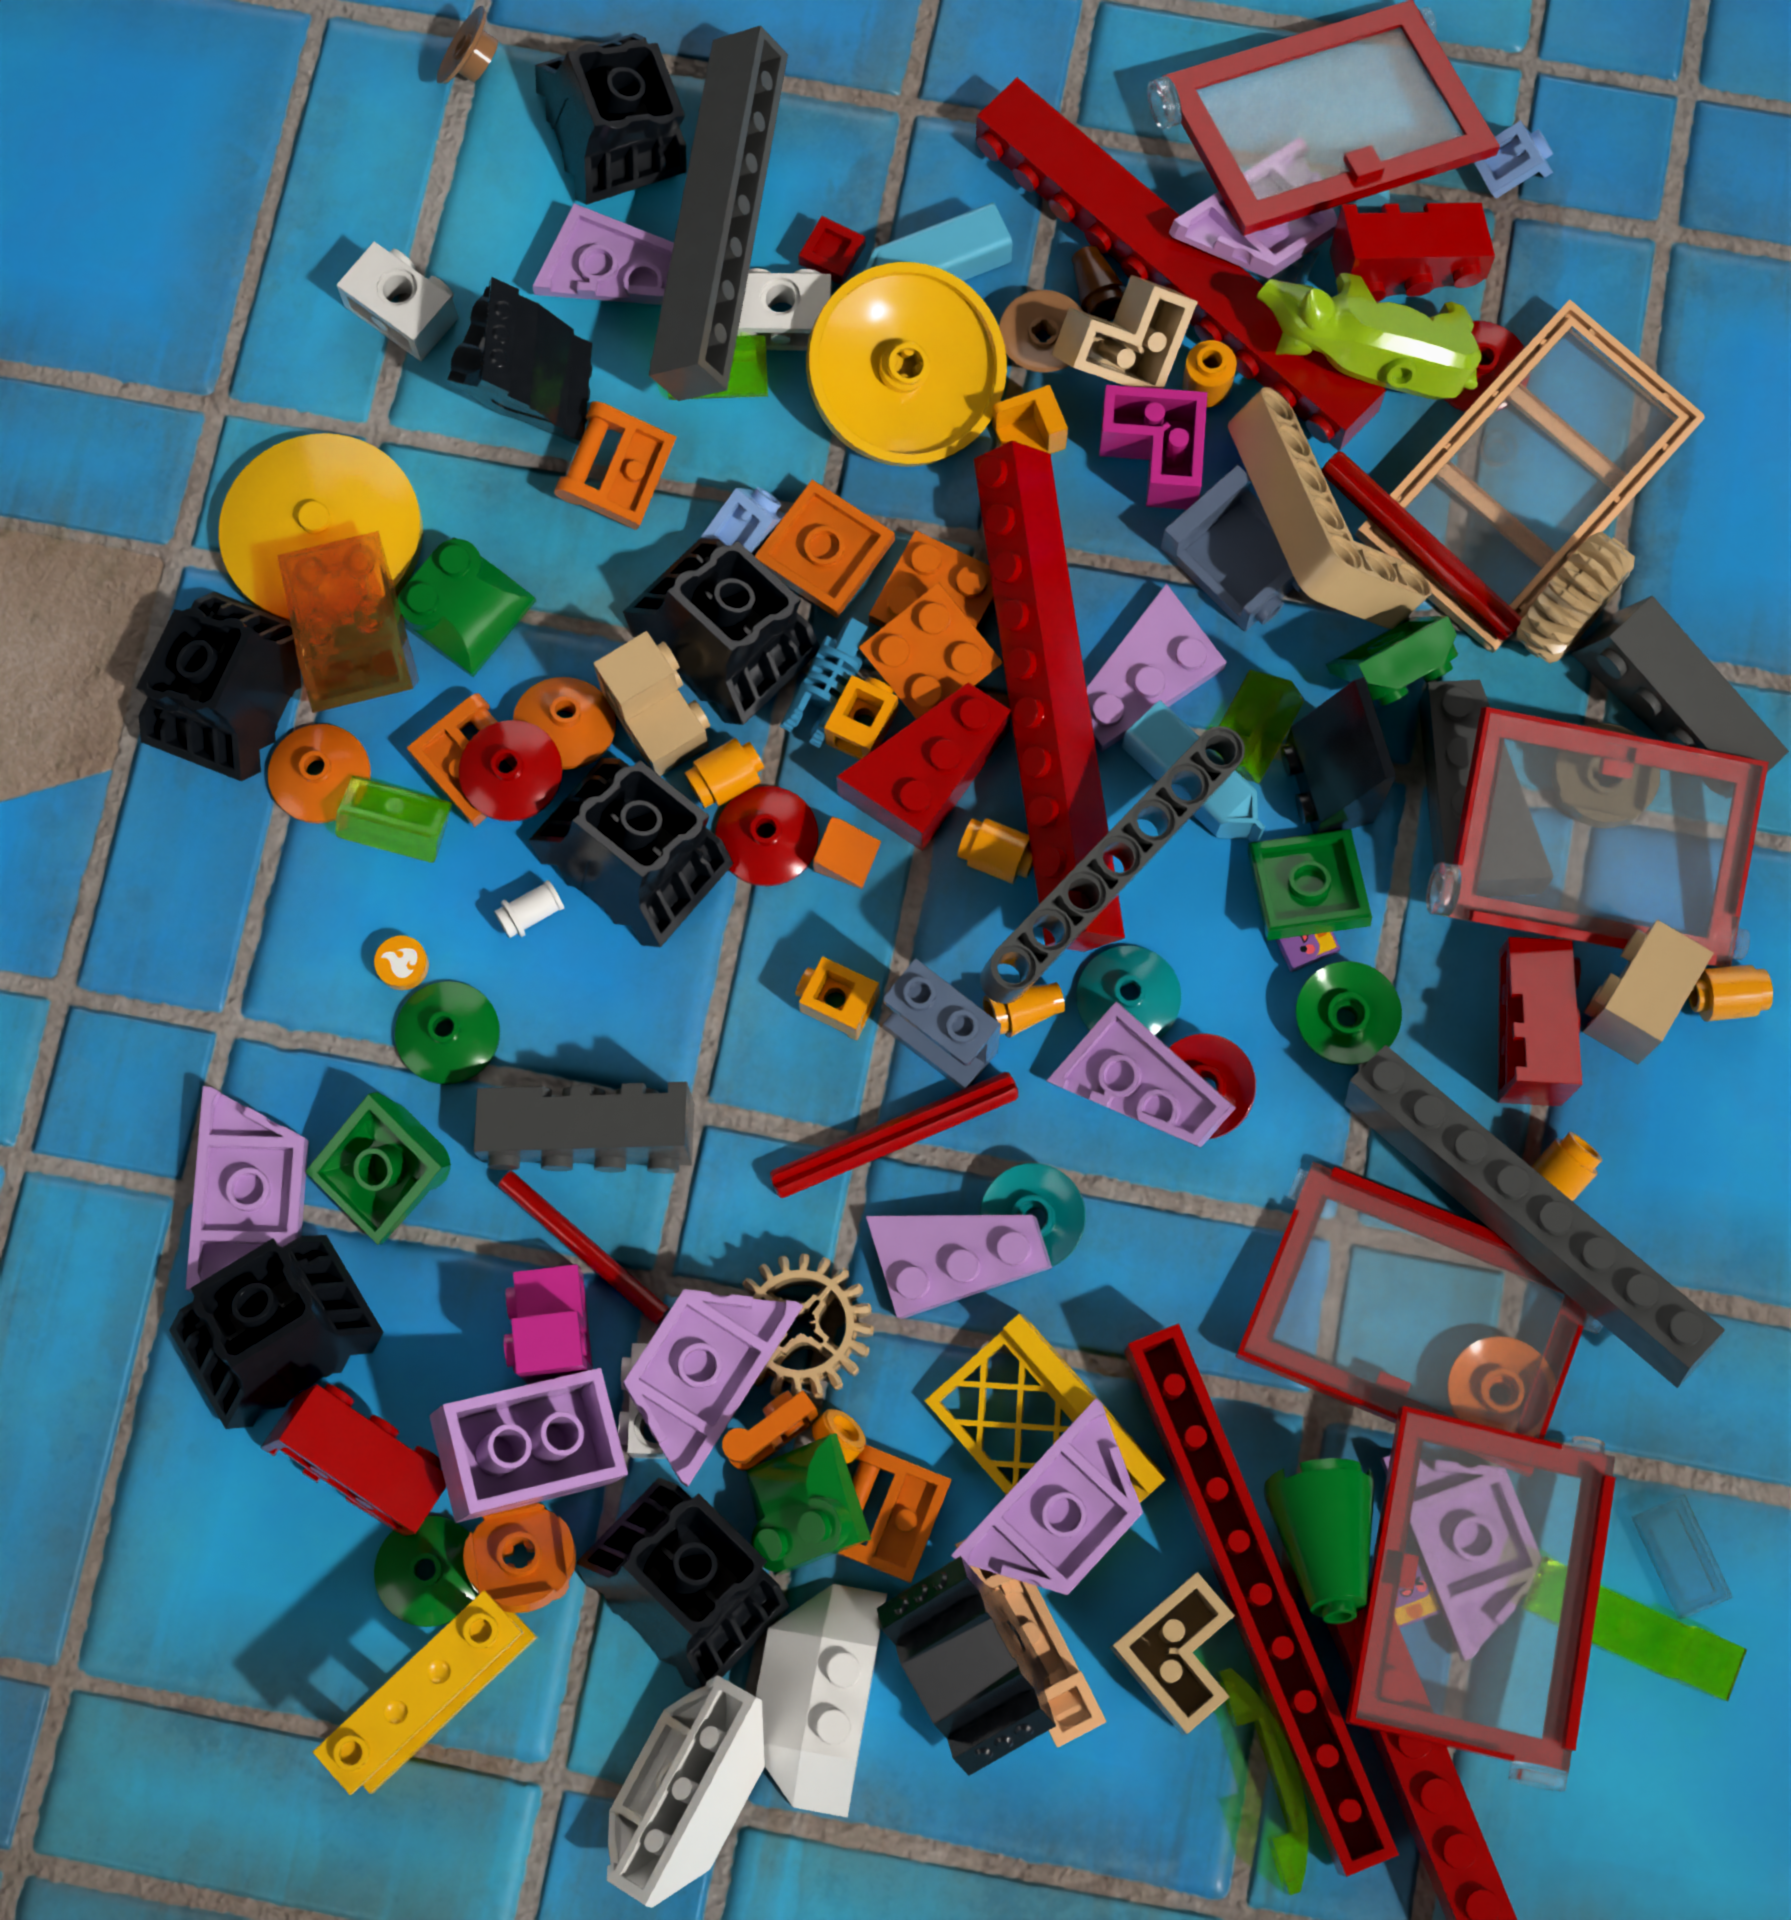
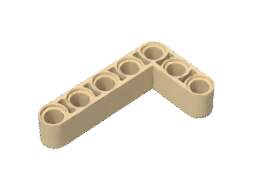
M1268 387L1262 388L1228 422V429L1296 582L1310 598L1319 603L1387 629L1396 628L1431 595L1429 583L1413 565L1353 540L1292 407L1275 390Z

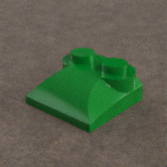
M454 537L441 543L401 590L391 614L394 621L467 674L474 677L533 606L536 599L501 570L480 556L479 551L472 543Z
M1448 616L1412 617L1399 624L1396 628L1389 629L1328 662L1326 666L1330 674L1350 682L1365 677L1372 701L1377 699L1380 706H1384L1407 695L1409 691L1406 685L1423 677L1424 681L1427 682L1451 671L1453 666L1450 661L1458 656V652L1453 644L1457 634Z
M376 1092L368 1094L305 1172L379 1245L384 1243L430 1190L440 1187L446 1181L451 1164L445 1147L405 1107Z
M830 1434L746 1470L757 1519V1525L752 1533L751 1545L768 1561L763 1568L772 1571L774 1576L788 1573L871 1540L837 1434Z

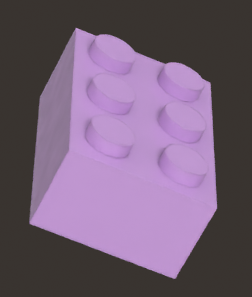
M601 1368L443 1404L429 1415L455 1523L610 1485L628 1475Z

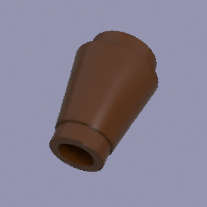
M1096 246L1083 247L1076 251L1071 259L1074 266L1081 309L1085 313L1107 321L1114 320L1126 287Z

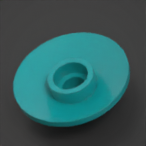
M1130 945L1113 947L1094 957L1083 970L1077 986V1008L1083 1023L1090 1031L1115 1002H1118L1160 1039L1171 1029L1178 1016L1181 1005L1180 984L1171 966L1155 952L1143 947ZM1126 984L1135 985L1139 989L1140 996L1135 1000H1126L1120 993L1121 987Z
M1025 1163L1014 1166L1001 1173L990 1184L983 1196L979 1215H1029L1032 1210L1041 1209L1045 1214V1221L1039 1228L1053 1267L1072 1254L1083 1236L1086 1224V1209L1083 1197L1076 1184L1066 1174L1052 1166L1040 1163Z

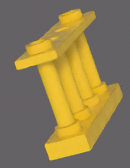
M485 1590L482 1591L312 1753L349 1795H353L361 1786L369 1794H374L530 1646L538 1636L517 1613L503 1611Z

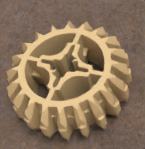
M1601 531L1589 536L1580 545L1577 551L1571 555L1543 592L1537 597V600L1529 608L1527 614L1517 627V639L1525 645L1526 650L1535 657H1541L1550 664L1559 661L1572 648L1612 600L1633 570L1635 556L1625 549L1626 546L1614 537L1611 539Z
M802 1253L800 1255L799 1270H791L787 1256H780L778 1264L782 1273L773 1276L770 1268L766 1264H762L758 1269L765 1283L760 1287L752 1279L746 1278L742 1283L743 1287L753 1296V1299L780 1302L786 1301L781 1297L777 1298L775 1294L788 1287L805 1285L821 1289L817 1295L813 1294L810 1299L801 1304L803 1308L796 1317L797 1320L802 1321L806 1316L810 1317L812 1314L814 1321L809 1322L811 1330H814L815 1338L818 1341L802 1333L789 1340L788 1333L792 1332L790 1327L754 1385L759 1387L769 1376H772L774 1378L770 1389L772 1396L778 1397L782 1393L785 1383L792 1384L791 1394L794 1397L802 1391V1385L811 1384L814 1398L820 1399L823 1397L820 1381L828 1378L832 1387L838 1391L843 1388L842 1380L836 1373L840 1368H843L852 1376H856L859 1373V1367L849 1359L851 1353L859 1357H868L870 1353L869 1347L857 1342L856 1338L873 1336L874 1327L867 1323H857V1319L870 1315L872 1313L871 1305L869 1303L852 1304L864 1291L861 1284L852 1285L846 1290L842 1288L849 1278V1271L842 1268L838 1270L832 1279L827 1276L831 1266L830 1259L823 1257L815 1272L810 1271V1258L808 1254ZM834 1299L842 1308L846 1318L845 1335L840 1347L835 1345L830 1340V1337L820 1328L821 1321L828 1312L827 1308ZM802 1349L812 1350L827 1359L823 1364L805 1370H794L780 1366L785 1359L789 1360L795 1352Z

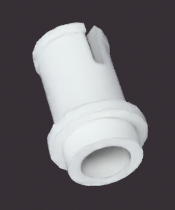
M549 880L510 903L506 899L501 901L502 907L495 910L494 913L508 938L516 934L522 938L526 935L525 929L558 910L565 909L558 893Z

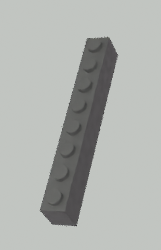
M761 25L714 39L712 42L649 370V376L678 401L722 392L728 389L788 54Z
M1384 1045L1350 1079L1345 1106L1676 1388L1713 1351L1725 1331L1722 1326L1387 1045Z

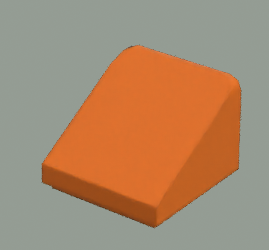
M832 816L813 860L814 872L863 889L881 841L844 820Z

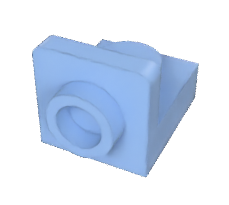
M1521 120L1495 136L1500 145L1496 156L1474 162L1488 189L1496 199L1538 172L1544 178L1553 173L1546 160L1553 155V151L1539 129L1530 133Z
M757 487L755 490L735 488L701 537L719 539L725 546H731L739 541L750 553L755 555L784 517L778 511L781 503L773 495L760 487Z

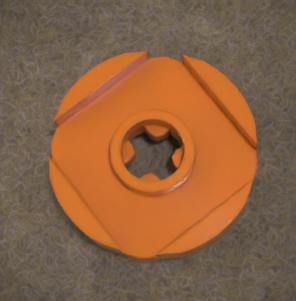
M540 1503L482 1516L484 1520L476 1527L473 1534L472 1531L466 1539L463 1553L466 1574L473 1589L478 1594L485 1590L503 1611L511 1613H524L540 1609L566 1594L569 1588V1580L576 1565V1549L570 1529L560 1516L558 1518L555 1513L546 1510L545 1506ZM518 1544H524L527 1552H535L534 1558L529 1560L527 1566L523 1568H516L512 1563H505V1557L514 1555V1546Z

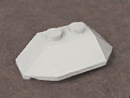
M832 1584L768 1628L756 1697L762 1700L764 1761L766 1769L794 1808L848 1818L881 1633V1624L876 1608L886 1602L887 1593Z
M716 1675L706 1682V1686L688 1693L663 1710L609 1810L608 1849L610 1865L607 1866L608 1882L645 1906L652 1908L711 1869L765 1767L761 1699Z

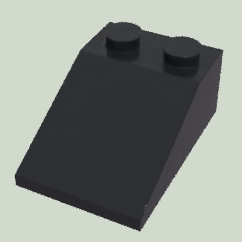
M1365 677L1353 680L1291 726L1285 746H1281V758L1285 772L1288 776L1295 775L1300 793L1295 795L1298 815L1303 824L1310 823L1313 834L1352 829L1374 823L1396 778V773Z

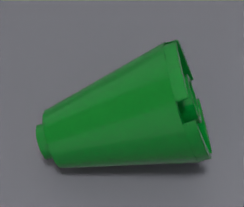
M1339 1458L1315 1459L1301 1462V1473L1285 1478L1283 1468L1272 1474L1265 1481L1264 1497L1312 1614L1323 1617L1326 1623L1340 1624L1352 1621L1357 1617V1612L1362 1610L1367 1604L1375 1491L1373 1472L1368 1469L1365 1474L1362 1472L1360 1462Z

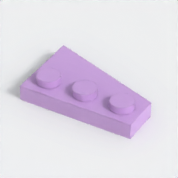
M574 203L532 286L534 295L662 305L674 243Z
M1115 1002L1046 1080L1062 1089L1200 1148L1236 1109L1234 1105L1118 1002Z
M1033 1215L866 1216L895 1313L899 1319H904L1052 1268L1037 1218Z

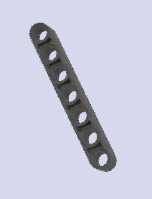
M1223 726L1212 727L1204 732L996 949L982 969L980 976L982 990L988 998L1003 1004L1012 1003L1021 998L1226 782L1244 758V743L1237 732ZM1210 749L1218 752L1222 756L1225 765H1218L1210 761L1205 750ZM1178 784L1185 787L1191 795V800H1182L1177 797L1171 785ZM1144 819L1153 823L1157 829L1158 836H1149L1143 833L1138 826L1137 820ZM1103 855H1112L1118 858L1123 864L1124 872L1118 873L1110 870L1104 863ZM1068 891H1079L1084 894L1089 900L1090 908L1081 909L1073 905L1069 899ZM1043 927L1049 930L1054 936L1055 945L1046 946L1038 942L1034 937L1033 928ZM998 964H1009L1016 968L1020 975V983L1014 984L1003 980L998 973Z

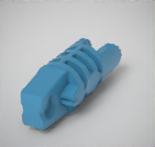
M850 618L843 625L836 640L828 635L824 638L806 677L780 724L781 728L791 732L794 727H797L803 716V711L807 703L823 710L818 721L813 725L809 733L810 738L808 739V743L817 748L821 747L825 739L824 727L851 675L857 676L866 658L857 651L869 628L868 626L854 618Z

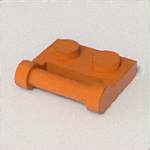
M593 401L586 414V419L589 422L568 472L566 476L559 478L554 494L565 502L582 505L637 530L643 520L677 436L608 404ZM607 430H613L622 435L601 485L597 490L585 484Z
M479 693L469 696L406 747L409 754L474 828L486 819L487 816L477 811L470 804L460 785L459 763L462 753L469 742L461 730L473 724L480 731L498 722L488 711L490 705ZM513 758L504 759L512 768L508 773L512 772L516 768L517 761Z
M789 1390L782 1393L762 1409L766 1418L751 1429L734 1428L724 1435L722 1449L736 1469L746 1471L759 1465L813 1425L819 1418L817 1408L804 1390L794 1397Z
M864 1445L865 1449L855 1458V1460L859 1461V1464L852 1479L862 1512L879 1470L892 1474L894 1477L870 1535L871 1540H868L866 1546L858 1544L836 1554L911 1584L952 1479L871 1446Z

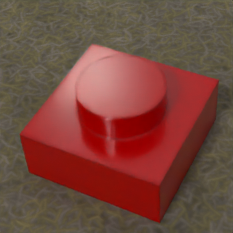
M821 216L798 255L799 265L807 269L816 270L821 274H831L832 281L843 285L866 246L865 236Z

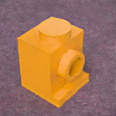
M851 675L824 727L825 743L859 760L880 746L899 710L898 696L893 694V689L878 679L867 677L864 681ZM865 714L871 716L874 721L870 726H866L855 720L858 716Z
M822 956L816 969L806 968L797 985L795 995L800 997L799 1008L801 1013L846 1033L847 1037L857 1041L880 996V988L878 982ZM835 992L842 994L845 997L844 1004L838 1008L826 1004L825 1000L829 994Z

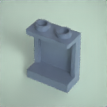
M1237 465L1164 529L1161 549L1246 632L1257 621L1262 625L1269 622L1283 607L1284 602L1281 599L1292 589L1295 588L1298 592L1303 590L1299 587L1292 574L1261 502L1249 491L1251 484L1249 475Z
M916 958L884 996V1004L893 1012L883 1023V1029L963 1090L970 1087L998 1053L1001 1023Z

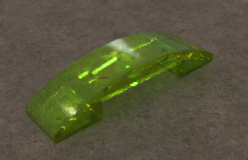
M1541 1557L1521 1607L1522 1610L1556 1628L1566 1567L1546 1557ZM1600 1586L1591 1645L1681 1685L1728 1702L1747 1652L1746 1648L1697 1626L1683 1624Z
M1232 1668L1215 1672L1219 1685L1230 1696L1224 1703L1231 1726L1236 1727L1254 1722L1287 1831L1268 1836L1266 1839L1283 1893L1287 1895L1301 1892L1307 1864L1308 1821L1303 1787L1292 1752L1272 1713L1252 1687Z

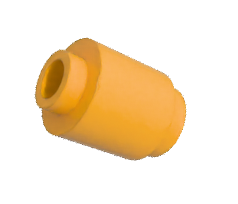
M1207 340L1196 344L1187 355L1182 380L1183 390L1207 392V407H1213L1224 402L1231 392L1237 367L1233 351L1226 344L1215 340Z
M733 738L693 761L694 767L684 772V775L705 809L714 803L719 807L761 783L757 772L765 767L750 742L741 746L739 741Z
M974 818L970 820L960 842L957 857L967 860L968 867L1011 884L1015 883L1018 875L1027 879L1033 867L1029 834L985 818L983 822Z
M1750 964L1704 969L1688 999L1691 1009L1694 1012H1699L1700 1017L1705 1022L1756 1017L1760 1011H1766L1771 1008L1773 986L1767 970L1763 968L1755 969Z
M1569 1132L1563 1139L1556 1138L1531 1167L1571 1201H1574L1598 1174L1596 1167L1603 1159L1584 1139L1573 1132Z

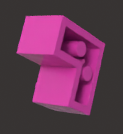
M1106 385L1102 409L1099 456L1149 460L1146 507L1187 510L1199 499L1202 486L1207 392Z
M574 1264L513 1272L514 1287L506 1288L505 1291L508 1318L512 1323V1333L504 1334V1353L507 1367H513L514 1373L527 1384L592 1370L584 1275L579 1265Z

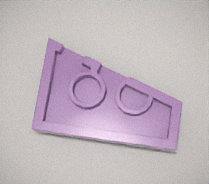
M1167 583L1087 686L1094 740L1100 752L1121 740L1127 730L1159 700L1169 707L1223 671L1226 667V660Z

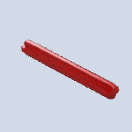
M1338 451L1324 464L1321 470L1324 477L1493 634L1504 641L1517 630L1522 617L1344 452Z
M1009 1072L1000 1073L775 1168L770 1172L771 1182L780 1198L788 1197L1015 1101L1018 1098V1088Z

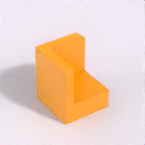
M1050 385L993 405L992 426L1000 446L1013 440L1050 454L1066 449L1068 427Z

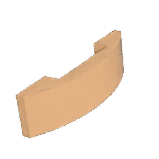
M965 1540L955 1544L956 1548H958ZM970 1566L988 1588L995 1591L1002 1590L1049 1674L1044 1680L1043 1687L1056 1724L1054 1728L1048 1730L1056 1747L1058 1748L1106 1723L1107 1721L1082 1671L1079 1670L1038 1587Z

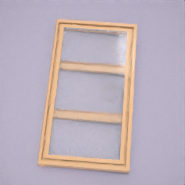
M1569 299L1396 487L1390 496L1523 619L1529 608L1537 600V597L1543 592L1571 555L1577 551L1580 545L1589 536L1601 531L1603 532L1705 417L1698 408ZM1368 518L1357 530L1355 536L1368 547L1403 560L1419 570L1431 588V595L1428 599L1486 650L1494 653L1502 645L1503 640H1500L1372 520Z

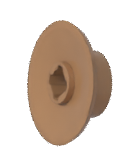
M479 6L468 16L451 41L437 73V83L446 84L457 73L475 82L491 62L498 46V40L483 30L487 18V12L483 6Z
M1035 290L1017 297L1007 306L999 324L1006 354L1019 366L1034 372H1054L1068 367V364L1051 354L1069 307L1082 311V309L1070 297L1052 290ZM1044 330L1047 331L1051 338L1047 342H1039L1035 335Z

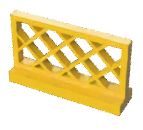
M1019 1313L1003 1327V1330L924 1401L1007 1495L1020 1481V1469H1031L1036 1464L1021 1462L1023 1429L1054 1431V1444L1061 1436V1432H1065L1070 1427L1061 1426L1062 1410L1074 1422L1098 1397L1024 1314ZM1004 1345L1019 1360L1018 1384L987 1382L989 1358ZM981 1366L980 1382L965 1381ZM1026 1369L1040 1385H1025ZM958 1386L979 1388L978 1420L956 1419L942 1401ZM987 1388L1018 1390L1016 1423L985 1421ZM1025 1391L1047 1392L1055 1401L1054 1425L1023 1423ZM1103 1404L1106 1417L1117 1446L1120 1449L1132 1486L1141 1503L1165 1482L1168 1477ZM962 1425L977 1426L976 1441ZM985 1427L1015 1429L1014 1461L992 1460L983 1450ZM999 1467L1013 1468L1012 1482Z

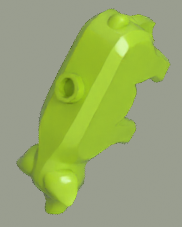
M1341 273L1337 277L1335 282L1338 295L1330 297L1321 289L1312 286L1282 282L1275 279L1268 280L1257 295V299L1266 304L1273 312L1283 333L1276 349L1277 355L1301 356L1307 355L1314 350L1323 353L1334 368L1350 377L1433 400L1456 398L1464 388L1474 390L1478 385L1476 368L1481 361V352L1471 333L1474 327L1473 320L1463 305L1447 302L1444 303L1438 315L1427 317L1425 314L1409 306L1392 302H1376L1362 277L1349 273Z

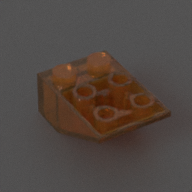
M379 530L278 555L298 663L312 713L414 689L419 681V676Z

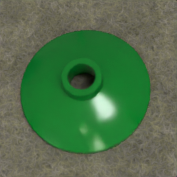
M1342 961L1322 967L1307 979L1298 995L1295 1015L1299 1033L1308 1047L1318 1056L1335 1064L1360 1065L1367 1063L1384 1045L1388 1047L1392 1045L1400 1030L1402 1008L1394 986L1381 972L1363 963ZM1344 1009L1351 1011L1355 1016V1023L1350 1026L1342 1025L1337 1019V1012Z
M454 981L434 983L413 994L402 1007L395 1026L396 1047L405 1065L421 1079L442 1085L461 1083L478 1075L493 1059L500 1040L499 1019L491 1002L474 987ZM444 1020L453 1022L454 1028L451 1034L445 1037L436 1035L435 1029L438 1023Z
M427 1516L416 1534L403 1536L393 1530L382 1543L374 1567L375 1586L385 1607L398 1619L415 1626L435 1627L451 1622L478 1596V1593L473 1589L464 1567V1546L470 1532L459 1523L440 1516ZM430 1559L435 1564V1574L431 1579L422 1581L417 1576V1566L421 1561Z

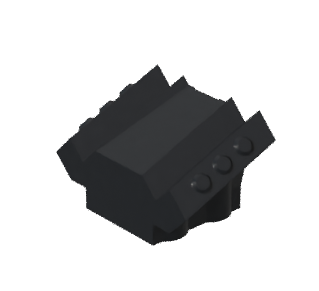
M632 33L598 45L586 44L579 47L577 51H567L564 56L535 65L536 93L545 97L546 121L551 124L563 153L565 172L574 176L576 200L587 205L687 172L686 143L680 130L685 114L658 43L648 44L645 37Z
M491 277L489 286L486 287L483 296L475 302L472 308L471 324L463 343L453 353L451 371L447 380L496 413L537 426L579 446L585 432V425L587 424V401L590 398L589 378L592 375V343L574 335V329L540 304L519 295L518 288Z
M700 538L623 611L632 636L637 637L647 631L656 645L664 641L679 664L680 668L676 671L691 684V687L697 692L700 701L716 702L724 723L744 725L816 656L820 648L812 625L797 612L801 599L739 541L731 546H725L719 539Z
M216 592L194 600L191 608L183 611L174 609L136 689L147 696L138 715L141 742L239 781L260 773L259 749L276 742L275 732L287 703L295 690L302 688L300 664L316 657L314 631Z
M601 758L529 839L541 864L557 865L567 886H574L579 891H583L605 909L604 911L611 916L614 924L630 925L643 946L661 947L734 864L723 841L706 828L709 815L641 760L634 766H629L621 759Z
M327 1235L300 1236L283 1247H280L275 1239L272 1238L191 1288L194 1294L193 1302L179 1310L169 1329L225 1429L253 1427L262 1409L284 1408L287 1402L296 1396L295 1394L321 1378H326L333 1373H341L350 1355L373 1353L384 1333Z
M659 1477L576 1562V1566L586 1586L603 1593L611 1611L619 1615L624 1621H627L650 1644L659 1660L675 1666L685 1685L694 1690L706 1686V1682L716 1675L723 1677L789 1608V1604L779 1584L763 1569L768 1561L699 1493L692 1499L679 1485Z
M961 1556L876 1608L882 1631L896 1645L899 1661L933 1724L947 1738L953 1759L968 1776L1056 1726L1043 1687L1045 1678L1049 1676L1047 1670L1002 1590L995 1591L988 1588Z

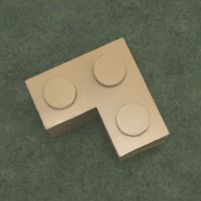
M1131 274L1114 321L1110 322L1069 307L1051 355L1073 368L1124 386L1164 389L1198 301L1175 290Z
M645 631L593 663L603 696L649 768L659 776L666 774L709 747L705 729L711 726L709 720L695 700L687 704L678 688L683 686V682L676 671L680 667L672 651L664 641L656 645L649 633Z
M1658 919L1646 933L1637 929L1621 953V957L1628 960L1621 975L1618 977L1610 973L1604 984L1597 988L1583 1013L1590 1016L1591 1019L1583 1033L1638 1065L1663 1041L1714 952Z
M1198 1572L1187 1579L1109 1647L1182 1735L1191 1732L1230 1697L1193 1654L1199 1646L1235 1616Z

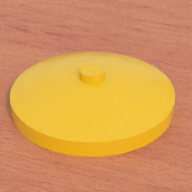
M895 262L875 266L857 274L844 283L829 298L818 314L810 332L806 352V374L811 397L818 413L831 432L841 442L858 454L873 461L892 466L915 467L936 463L951 457L968 446L985 430L993 418V405L1000 402L1003 396L1007 374V357L1003 337L995 317L983 299L969 285L953 274L934 266L915 262Z
M320 433L298 436L278 443L262 452L234 480L223 502L219 519V545L223 562L242 595L255 608L310 629H331L346 626L363 620L381 610L400 593L410 579L419 560L423 541L421 509L410 481L402 469L387 454L363 440L340 434Z

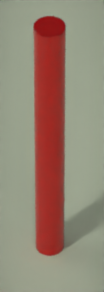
M511 1170L501 1179L498 1187L654 1324L658 1325L670 1311L666 1304Z

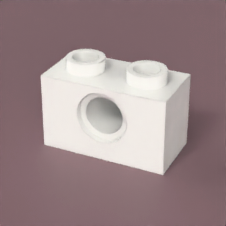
M375 241L336 285L345 308L421 362L458 320L457 311L452 299L454 294L443 281L435 276H430L429 279L425 278L415 270L412 261L402 252L394 248L389 252ZM399 294H411L404 302H391Z
M749 269L735 350L807 351V344L814 322L823 306L832 296L831 274H821L811 269H801L794 273H771L765 269ZM777 303H787L793 306L785 312H776L770 309Z

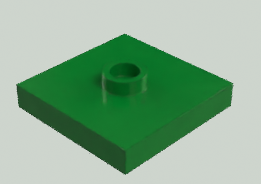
M1351 829L1248 843V857L1267 941L1371 926L1372 914Z

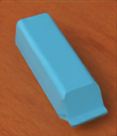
M992 202L876 247L865 270L887 263L915 262L940 268L964 281L1012 262L1013 243L995 203Z
M1159 700L1127 730L1121 747L1158 781L1198 740L1199 736ZM1210 749L1205 750L1210 761L1218 765H1225L1223 758L1218 753ZM1236 770L1194 814L1217 838L1248 839L1251 842H1258L1266 827L1258 820L1257 790ZM1178 784L1171 785L1177 797L1182 800H1191V795L1185 787Z

